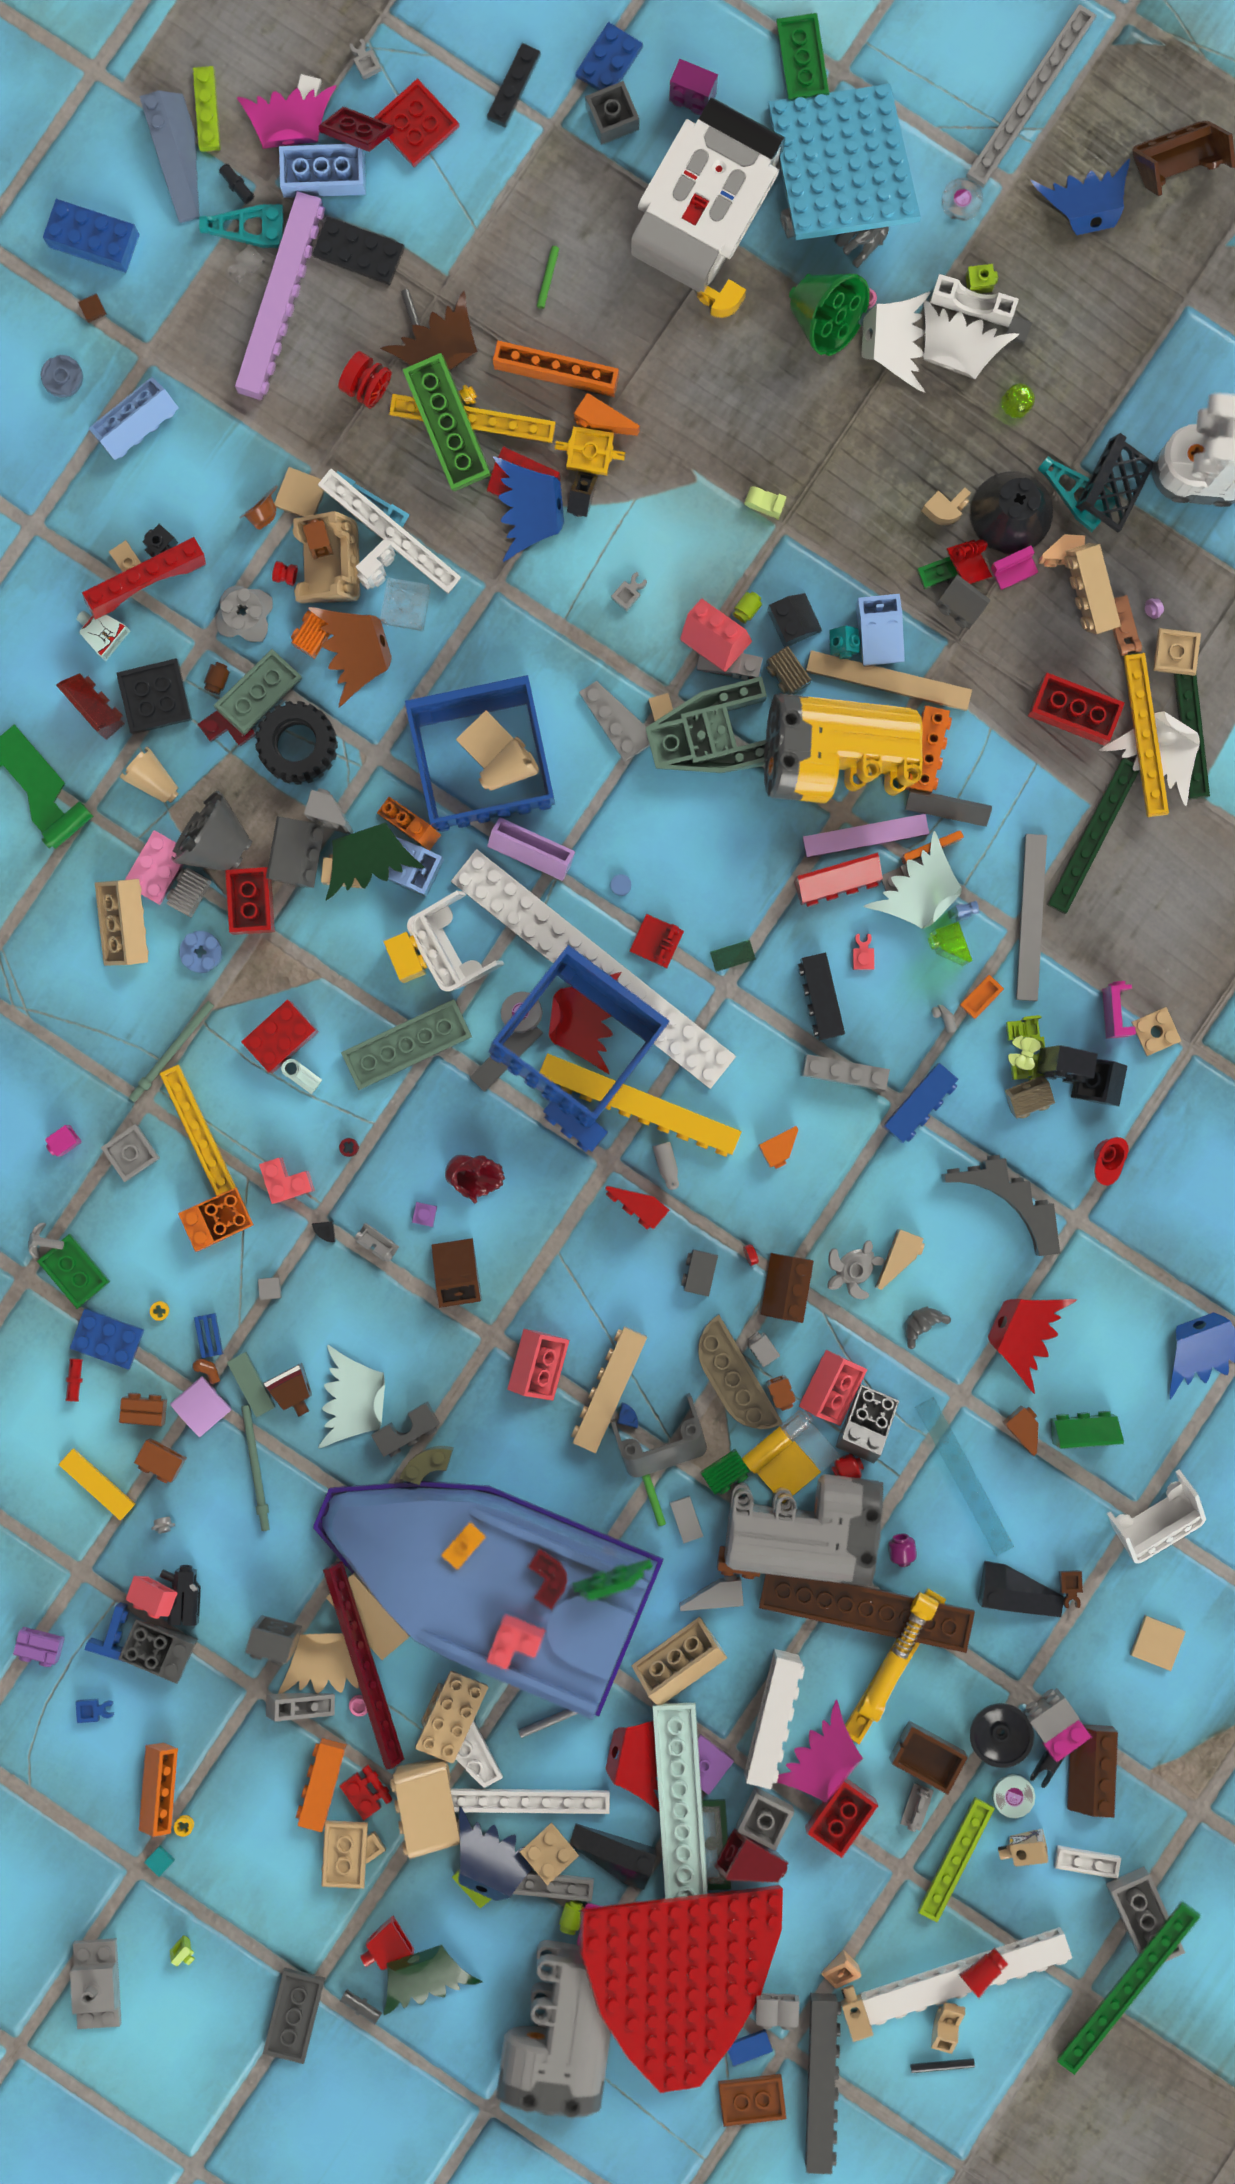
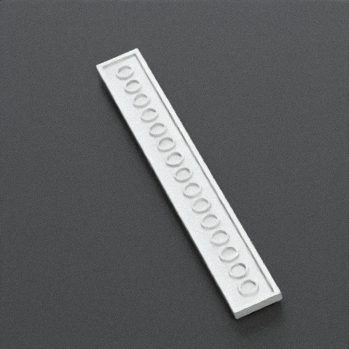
M475 850L451 880L455 886L465 892V894L550 962L554 963L567 945H569L609 976L622 972L616 981L670 1021L654 1045L709 1089L712 1088L736 1058L733 1053L479 850Z

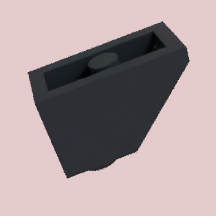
M578 471L570 490L567 513L577 517H587L598 480L597 475Z

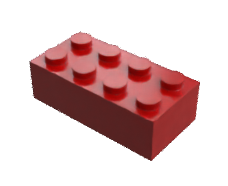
M1046 673L1042 677L1028 716L1105 746L1112 738L1125 702Z

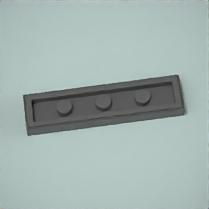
M910 789L905 810L987 827L992 806Z
M538 1027L526 1031V1033L514 1032L503 1046L520 1057L543 1032ZM489 1057L470 1078L485 1092L508 1067L502 1062L497 1063Z

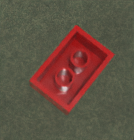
M268 867L225 870L229 933L242 935L275 932L272 880L266 878Z
M287 999L245 1037L241 1043L269 1073L273 1074L319 1031Z
M846 1779L826 1803L822 1801L805 1825L806 1832L840 1858H843L878 1808V1803L874 1797L849 1779Z

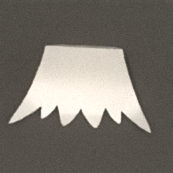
M931 292L902 302L876 304L863 320L861 357L876 360L902 380L922 392H925L911 372H918L919 369L910 358L924 356L923 351L912 341L922 337L925 334V330L914 326L912 323H915L922 317V314L914 312L923 304ZM870 328L873 330V335L871 339L869 332Z
M927 300L924 301L926 329L923 360L967 377L976 379L995 354L1019 335L1009 333L994 337L996 328L982 334V319L974 321L966 327L964 315L959 311L949 322L945 309H942L940 316H938L933 306Z
M1165 711L1157 712L1154 716L1163 776L1167 774V782L1170 789L1177 782L1182 801L1187 806L1192 770L1200 744L1199 735L1196 731ZM1134 729L1105 745L1099 751L1126 749L1122 758L1136 755L1137 748ZM1138 755L1133 765L1134 771L1140 770Z

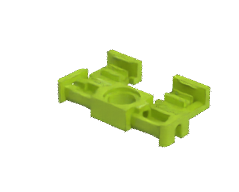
M1040 1015L1023 1017L1020 1021L1006 1022L1008 1041L1014 1040L1015 1037L1023 1036V1038L1030 1037L1039 1041L1041 1048H1045L1044 1037H1040L1038 1019L1042 1017ZM1039 1053L1034 1054L1032 1057L1035 1062V1067L1032 1070H1022L1016 1065H1011L1012 1080L1027 1078L1032 1080L1036 1079V1077L1044 1076V1074L1036 1073Z

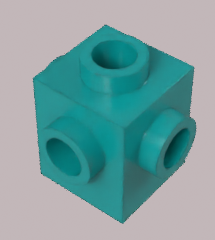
M845 625L829 630L831 655L839 656V659H850L852 655L860 653L859 628Z

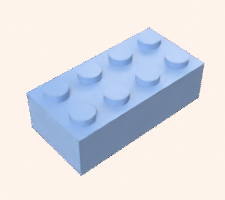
M350 144L279 146L280 188L284 198L295 197L297 191L315 197L366 195L364 150Z

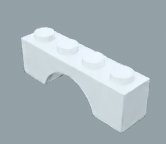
M939 274L930 303L1009 327L1019 299L1002 293L993 295L979 294L965 288L959 280Z

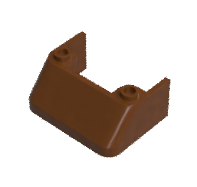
M1210 121L1196 122L1132 148L1133 158L1145 188L1157 196L1162 195V186L1166 183L1165 178L1199 165L1207 167L1209 170L1218 168L1222 163L1235 168L1232 133Z

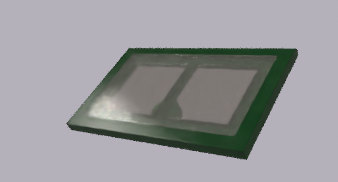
M702 1800L708 1890L731 1889V1880L725 1879L714 1867L728 1840L726 1800Z

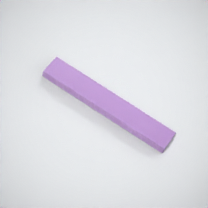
M926 814L804 836L803 844L806 858L926 836L929 835Z

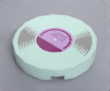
M1007 1775L999 1779L993 1788L992 1797L994 1804L999 1812L1006 1817H1023L1034 1806V1788L1021 1775Z

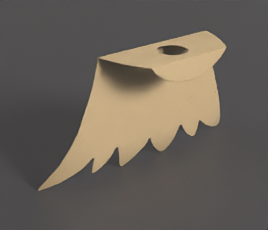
M343 1633L301 1634L291 1665L278 1694L286 1692L298 1681L299 1690H302L310 1679L317 1694L324 1689L328 1680L340 1693L344 1690L346 1678L358 1689V1680Z

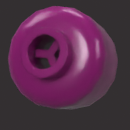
M903 1533L896 1534L889 1541V1556L893 1563L898 1564L900 1567H907L915 1561L917 1551L915 1540L912 1537Z

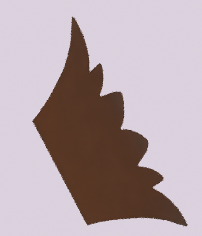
M465 291L461 293L454 312L447 306L445 320L438 314L431 312L429 319L430 329L421 325H412L416 340L401 337L405 346L388 345L380 348L402 359L411 366L439 353L444 356L449 370L467 360L478 351L469 322Z

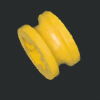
M163 1301L155 1302L150 1308V1315L156 1321L164 1320L169 1314V1306ZM157 1305H160L161 1309H165L162 1317H159L158 1313H154Z
M188 1815L180 1816L174 1823V1831L181 1837L188 1836L194 1828V1821ZM180 1822H187L189 1824L187 1829L189 1830H186L185 1828L180 1829Z

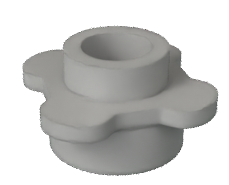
M163 1517L154 1520V1526L151 1528L158 1531L159 1534L171 1531L170 1528L174 1527L175 1523L171 1522L170 1517Z

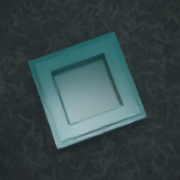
M159 1845L144 1863L160 1877L175 1859Z

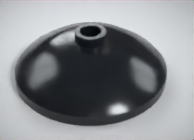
M997 1703L985 1707L975 1716L970 1728V1741L974 1752L983 1762L994 1767L1007 1768L1019 1764L1029 1755L1034 1743V1730L1032 1724L1027 1719V1715L1022 1710L1010 1704ZM999 1728L1004 1729L1002 1734H997Z

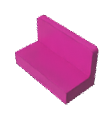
M1032 546L993 563L991 571L1001 590L1038 573L1032 558L1035 553Z

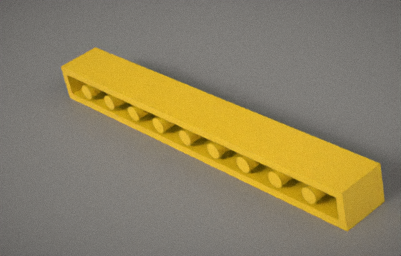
M548 1053L539 1072L554 1084L561 1086V1089L571 1095L573 1091L581 1094L579 1098L591 1102L592 1099L601 1102L616 1082L613 1079ZM625 1084L621 1086L605 1108L611 1110V1107L619 1110L618 1114L628 1118L631 1115L638 1117V1122L649 1126L650 1122L658 1125L657 1130L667 1134L671 1130L677 1133V1138L688 1142L689 1138L697 1141V1146L707 1149L708 1146L716 1149L715 1153L727 1157L728 1154L733 1155L742 1132Z

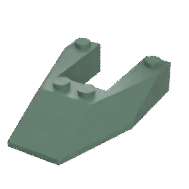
M762 676L702 691L647 726L645 729L656 769L726 773L764 766L766 740L737 747L728 715L730 710L766 701L767 695Z

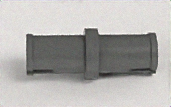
M348 1989L340 1999V2002L353 2009L356 2015H362L374 2025L382 2014V2011L367 2003V1999L363 1998L362 2000Z

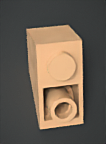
M1064 534L1042 554L1039 564H1045L1046 567H1056L1057 565H1065L1066 567L1064 557L1067 556L1066 551L1085 545V535Z

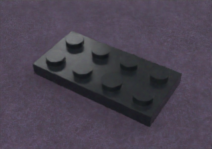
M327 216L313 251V257L390 286L405 247L404 244Z

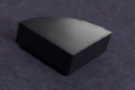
M334 1221L312 1223L314 1232L321 1239L327 1242H336Z

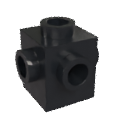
M160 524L154 529L149 530L142 541L147 547L145 551L151 557L178 544L177 540Z

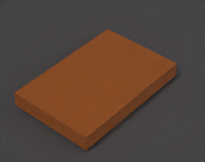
M781 2074L718 2081L723 2127L787 2119Z

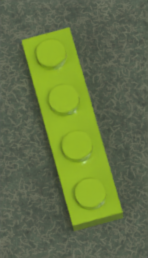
M213 66L194 67L193 77L200 152L221 150L215 69Z

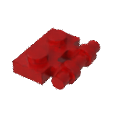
M369 1765L362 1769L366 1775L364 1778H361L359 1773L356 1772L339 1786L363 1821L381 1809L382 1806L378 1802L379 1799L382 1798L386 1804L393 1800L389 1794L390 1790L387 1786H383L378 1779L379 1775ZM370 1782L377 1791L374 1794L367 1786Z

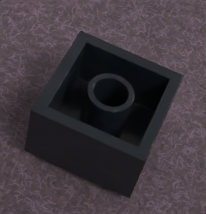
M1062 1045L1040 1048L1036 1073L1044 1074L1046 1079L1056 1080V1078H1062V1082L1069 1084L1085 1082L1086 1079L1094 1078L1097 1053Z

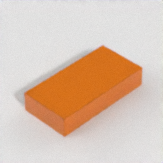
M988 975L963 1000L960 1006L973 1019H976L1004 988Z

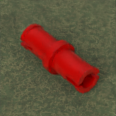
M69 1358V1372L65 1381L67 1382L65 1401L79 1402L80 1383H83V1378H81L83 1359Z

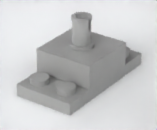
M117 1938L74 1941V1966L70 1970L72 2014H77V2029L120 2027L121 2005Z

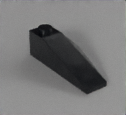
M984 1561L978 1603L981 1607L1061 1617L1063 1595L1006 1564Z
M577 1823L575 1824L570 1845L622 1883L645 1889L657 1856L655 1847Z

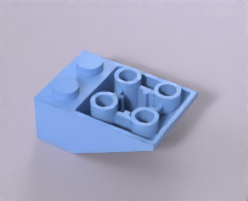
M900 594L858 598L856 614L863 666L904 662L903 619Z
M396 837L403 847L425 868H413L401 864L403 872L400 873L389 866L388 880L427 897L444 861L443 857Z

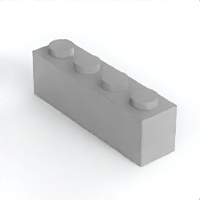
M807 1054L804 1059L802 1076L885 1091L890 1069Z

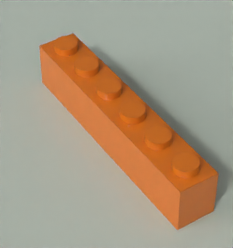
M497 340L493 357V365L496 370L611 397L615 396L619 379L618 368Z

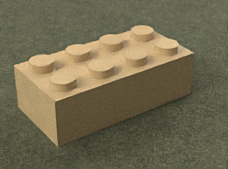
M1088 543L1067 550V556L1064 557L1066 567L1071 570L1072 577H1070V583L1077 593L1075 602L1077 608L1081 609L1083 617L1080 618L1083 629L1090 633L1099 634L1120 627L1121 624L1100 544Z

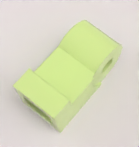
M752 486L748 491L744 504L751 509L779 520L787 496L776 495Z

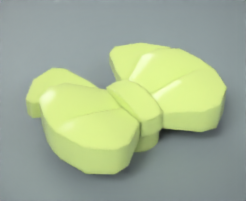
M1016 1037L1012 1044L1022 1051L1021 1054H1009L1008 1061L1012 1066L1016 1065L1022 1070H1032L1035 1067L1032 1057L1034 1052L1040 1049V1042L1030 1037Z

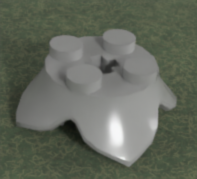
M243 586L227 588L221 596L220 610L216 618L218 632L226 637L240 635L250 642H262L268 632L266 616L273 608L272 597L258 589H246ZM241 608H247L245 610L247 613L246 615H238Z

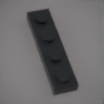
M521 43L487 114V120L505 128L507 127L541 56V51Z

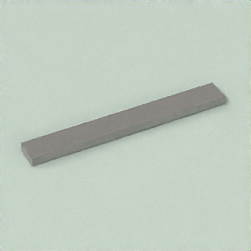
M1025 835L1016 1000L1038 1001L1047 835Z

